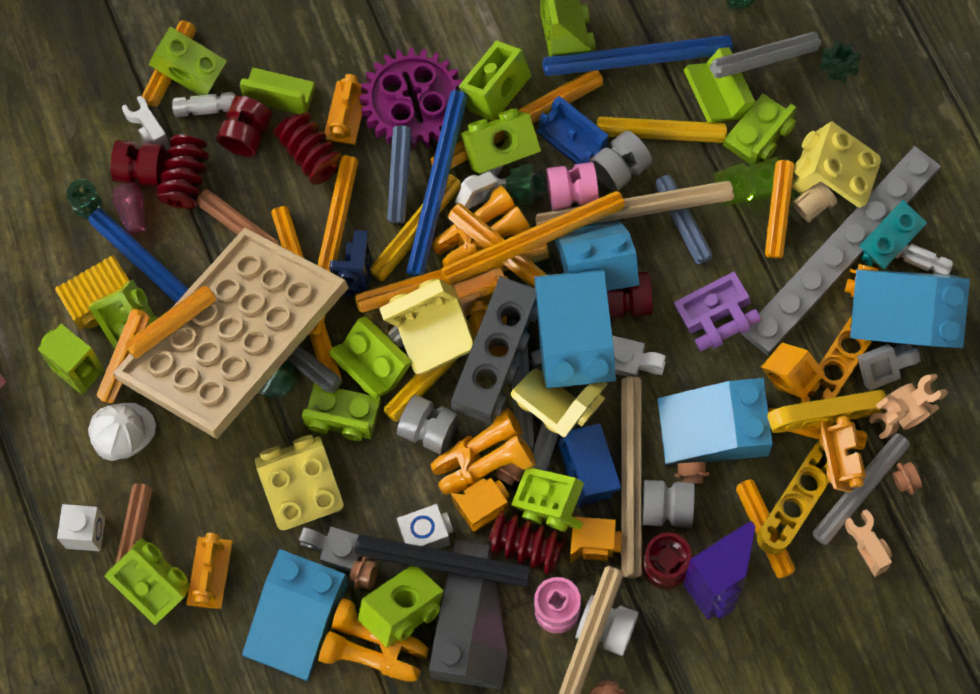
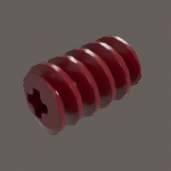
M309 112L290 116L276 126L273 134L276 138H279L282 146L287 148L288 154L294 157L295 163L302 167V172L305 176L309 177L312 185L322 184L336 172L337 163L342 155L339 151L331 153L334 148L331 141L323 143L327 136L324 132L316 133L319 125L316 122L309 123L312 118Z
M175 135L171 138V148L168 149L166 155L168 160L164 163V172L160 177L161 184L158 185L157 189L158 199L171 207L194 209L197 203L189 197H198L200 194V190L192 185H202L203 178L195 173L202 174L206 171V166L200 162L209 160V154L202 150L207 148V143L190 135Z
M501 510L491 530L488 545L491 543V552L494 555L499 554L505 548V559L511 560L518 553V563L520 565H524L531 558V568L533 570H537L544 563V573L550 575L559 562L567 536L561 543L558 542V531L554 529L547 538L544 536V525H540L535 532H531V520H527L522 527H518V515H514L509 522H505V510Z

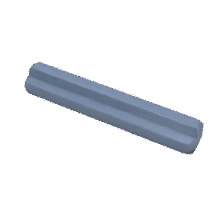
M401 125L394 126L392 136L387 220L392 224H404L406 221L411 129L408 126Z
M665 175L656 180L655 187L658 193L678 189L671 175ZM689 208L668 211L695 263L700 265L711 260L712 251Z

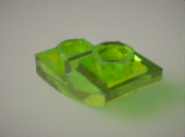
M778 156L746 167L745 163H741L713 173L715 183L731 181L734 198L730 201H724L722 204H735L772 196L775 164L779 160Z

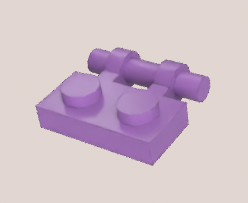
M735 272L674 302L690 334L702 328L704 329L706 334L694 340L700 352L711 346L715 349L723 345V340L739 332L744 334L751 330L750 326L762 321L756 309L746 314H743L741 308L751 304V301ZM729 314L733 318L732 321L718 328L713 324Z

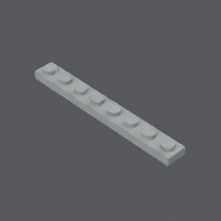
M914 146L871 192L868 203L861 208L857 207L759 313L762 321L750 326L751 330L742 335L769 356L864 253L859 245L902 200L909 204L939 172L941 166Z

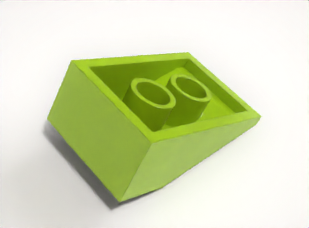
M540 0V15L549 56L596 51L593 32L587 33L585 25L589 23L587 4L581 5L580 0Z

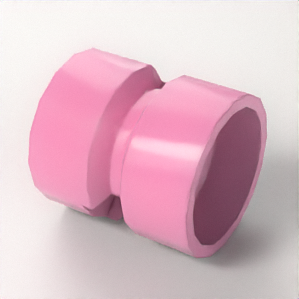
M593 162L575 164L572 170H568L566 166L546 169L552 211L571 208L573 203L583 206L599 199Z
M553 577L545 580L538 586L534 595L535 617L538 624L544 630L551 633H564L571 630L577 624L580 617L581 596L578 588L571 581L562 577Z

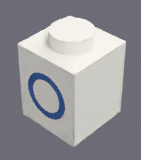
M62 504L57 539L66 549L101 551L105 516L98 507Z
M437 504L397 518L405 543L435 549L450 545L448 534L454 531L447 512L440 514Z

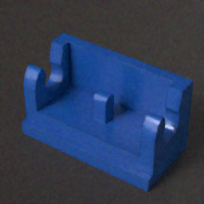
M560 96L553 101L552 110L547 116L542 113L540 116L537 134L574 164L589 163L590 158L605 147L608 148V135Z
M601 424L571 430L565 438H560L558 447L567 475L577 478L584 483L577 501L578 507L609 499L612 497L611 493L621 489Z

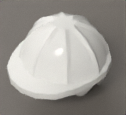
M136 403L113 404L101 408L92 416L88 434L97 454L103 459L115 461L129 458L148 446L155 436L156 423L153 415L146 408Z

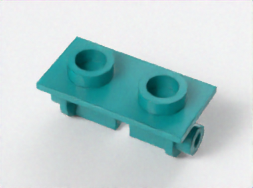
M902 200L859 245L864 252L862 260L869 266H872L874 263L878 264L884 270L927 222Z

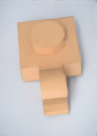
M864 510L861 513V517L865 522L864 527L855 526L853 520L848 518L845 522V528L858 543L857 548L874 577L888 570L892 563L890 559L892 553L885 540L882 538L878 539L874 531L871 532L874 519L868 510Z

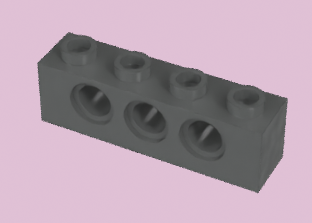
M501 276L499 277L452 397V411L491 424L494 414L500 416L507 396L502 395L506 383L513 384L519 365L514 364L518 352L524 354L531 334L526 333L530 321L536 323L538 319L535 288ZM506 315H514L519 319V323L514 326H507L501 319ZM499 345L506 348L508 352L502 357H495L490 354L489 350ZM488 376L493 378L496 384L491 388L485 389L480 387L477 381L481 377Z

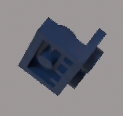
M354 230L353 242H347L346 261L331 260L329 265L331 273L346 281L348 289L343 295L355 297L357 293L369 290L371 278L369 269L373 262L368 231Z

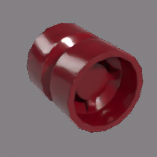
M236 96L232 100L226 114L228 120L222 123L216 141L221 147L233 154L242 157H254L262 141L261 133L266 131L273 116L272 111L255 99Z
M116 140L112 149L110 163L112 181L133 184L138 179L141 185H160V177L164 172L163 166L166 161L164 144L144 142L139 147L137 142Z
M638 272L639 285L607 291L610 318L624 317L626 312H630L633 317L652 315V289L649 272Z
M662 533L652 538L647 545L643 564L644 574L652 585L666 590L676 588L684 582L689 562L692 558L691 548L687 541L678 534Z

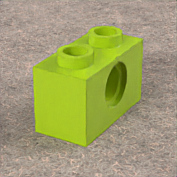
M170 26L148 65L197 95H207L227 60Z
M497 40L493 43L459 85L460 91L465 92L468 96L466 105L469 112L494 121L499 117L498 114L505 110L532 76L522 49Z
M513 108L499 113V119L489 123L487 119L470 123L468 125L469 130L461 132L460 135L471 170L481 174L541 152L530 114L522 111L518 112L517 108ZM502 130L505 134V141L502 146L496 148L493 139L495 134Z
M62 324L55 330H50L43 337L38 351L51 370L82 396L105 371L93 349Z
M410 566L362 598L358 621L388 648L397 640H406L413 633L414 629L423 622L429 623L437 617L441 610L440 603L444 590L419 567Z

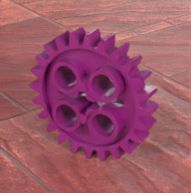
M410 47L408 56H403L399 49L396 50V59H392L385 54V65L374 62L375 73L366 72V81L368 83H361L363 95H360V105L364 106L361 108L362 116L368 117L367 127H376L375 135L377 138L386 134V143L390 145L392 143L394 126H408L411 129L412 149L416 150L417 144L420 141L423 142L426 148H429V139L434 138L437 142L439 141L450 92L452 90L460 91L459 85L463 80H457L459 78L457 69L449 71L450 61L448 59L439 63V53L437 52L431 58H427L426 49H423L418 56L415 55L413 47ZM405 74L409 76L414 98L418 101V111L423 120L422 123L417 122L413 103L410 96H408L407 85L403 78ZM421 77L431 79L427 83H419L417 81ZM389 86H398L400 88L395 92L385 90ZM430 105H436L440 107V109L435 112L426 110V108ZM399 114L409 116L408 119L402 121L395 119V116Z

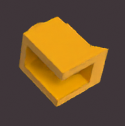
M483 478L464 490V494L451 493L452 503L471 531L475 533L494 521L501 510H505V513L508 512L507 499L510 498V495L500 480L494 482L492 478L487 481Z
M574 517L581 521L583 525L581 530L572 528L570 564L581 555H583L585 560L607 561L608 557L613 558V552L621 553L622 531H615L616 520Z

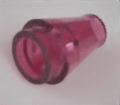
M127 183L115 187L112 190L113 197L111 201L125 226L126 232L132 235L145 231L143 191L139 190L137 183Z

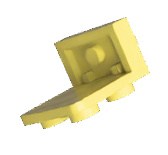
M832 121L816 132L811 131L802 142L803 151L801 157L794 166L795 174L792 180V188L801 194L821 181L859 208L865 206L868 203L881 163L880 156Z
M440 279L427 280L419 285V289L409 294L396 295L389 300V304L379 308L383 320L398 327L407 355L413 361L411 364L412 369L418 375H424L468 354L472 349L474 338L456 289Z
M533 368L515 386L511 396L516 400L520 408L533 413L543 421L550 431L558 433L565 438L576 424L582 427L602 404L605 398L601 395V392L607 386V383L589 384L575 398L562 387L546 388L542 371Z
M312 435L300 437L293 441L292 446L281 450L278 446L271 447L262 451L260 457L255 458L256 469L275 522L280 530H287L342 510L344 504L320 436L315 438Z

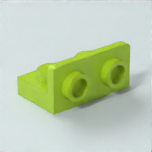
M763 93L727 135L723 146L755 168L761 159L766 161L770 158L777 147L775 142L780 136L787 137L793 130L797 122L794 119L797 107L790 104L786 109Z
M134 280L126 282L121 289L92 302L89 306L114 350L132 309L145 311L150 316L148 325L159 318L154 315L149 307L145 292L137 287Z
M366 316L359 318L344 342L332 347L329 355L338 363L339 367L346 371L361 385V388L375 399L393 391L413 362Z
M314 383L308 407L303 409L302 418L305 426H308L309 430L316 433L328 434L329 431L342 433V437L352 441H361L362 438L371 440L381 405V398L375 399L371 395L339 388L336 392L330 393Z
M530 467L524 471L511 506L522 511V518L531 520V523L541 525L544 520L547 521L546 524L560 531L566 532L567 527L581 530L583 523L572 517V513L584 483L574 477Z
M140 538L104 575L154 625L185 597L190 586L186 575L179 568L172 567L162 557L159 548L153 543L146 542L143 538Z

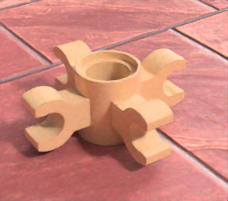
M937 374L922 377L917 389H915L912 383L904 385L876 404L878 409L884 408L887 410L875 413L869 419L871 424L882 420L885 422L886 429L879 435L880 439L892 437L896 434L899 424H901L904 430H907L921 423L939 409L937 404L931 405L929 402L943 399L948 392L946 389L938 390L935 393L932 392L931 383L938 378Z

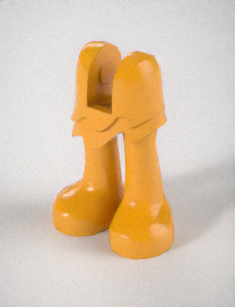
M501 185L491 191L490 199L473 213L484 223L500 215H505L490 226L503 238L510 235L515 236L531 229L517 206L515 207L511 196ZM453 224L436 237L431 245L436 255L443 254L458 245L457 249L450 252L443 259V266L485 249L456 224Z
M509 408L502 410L500 416H496L493 424L474 438L470 435L466 436L430 464L433 473L436 475L448 473L461 466L460 470L439 481V489L444 495H451V493H459L466 490L488 473L504 465L514 464L523 470L536 466V460L531 449L524 439L520 437L523 435L522 428ZM501 441H507L481 458L479 453Z
M342 598L333 618L332 630L379 644L382 653L355 644L341 635L329 631L323 642L318 660L325 664H333L339 660L353 661L381 671L382 675L389 676L390 678L407 682L417 681L421 670L397 660L399 652L403 651L426 659L429 648L412 636H409L404 641L397 640L386 648L358 621L355 604L351 600Z

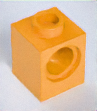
M781 343L761 366L777 390L803 399L825 374L809 350L786 343Z

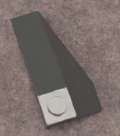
M455 540L453 552L492 559L490 545ZM448 573L429 668L431 679L502 690L508 653L496 582Z

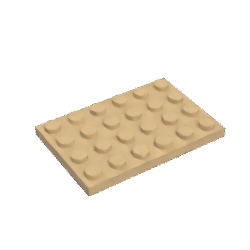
M244 228L175 305L203 285L211 289L216 297V301L139 358H134L129 354L113 372L116 379L216 439L220 437L348 289L344 279L247 228Z

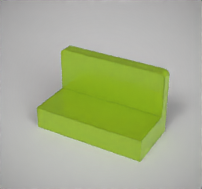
M730 47L719 48L707 63L687 65L684 69V73L708 123L739 120L755 103L742 72L722 78H715L713 72L710 71V65L714 59L732 54Z
M252 68L249 79H242L240 82L243 96L255 99L267 107L296 114L308 112L316 88L315 83L312 81Z

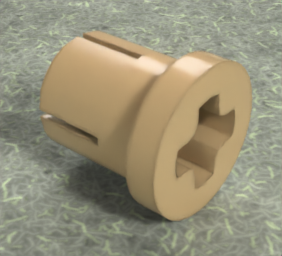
M820 181L792 202V205L804 220L811 222L827 207L832 208L835 206L837 199L829 187Z

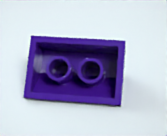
M749 521L690 559L684 587L707 620L715 615L721 619L736 608L735 603L739 600V594L743 591L742 586L746 578L755 525L752 521Z

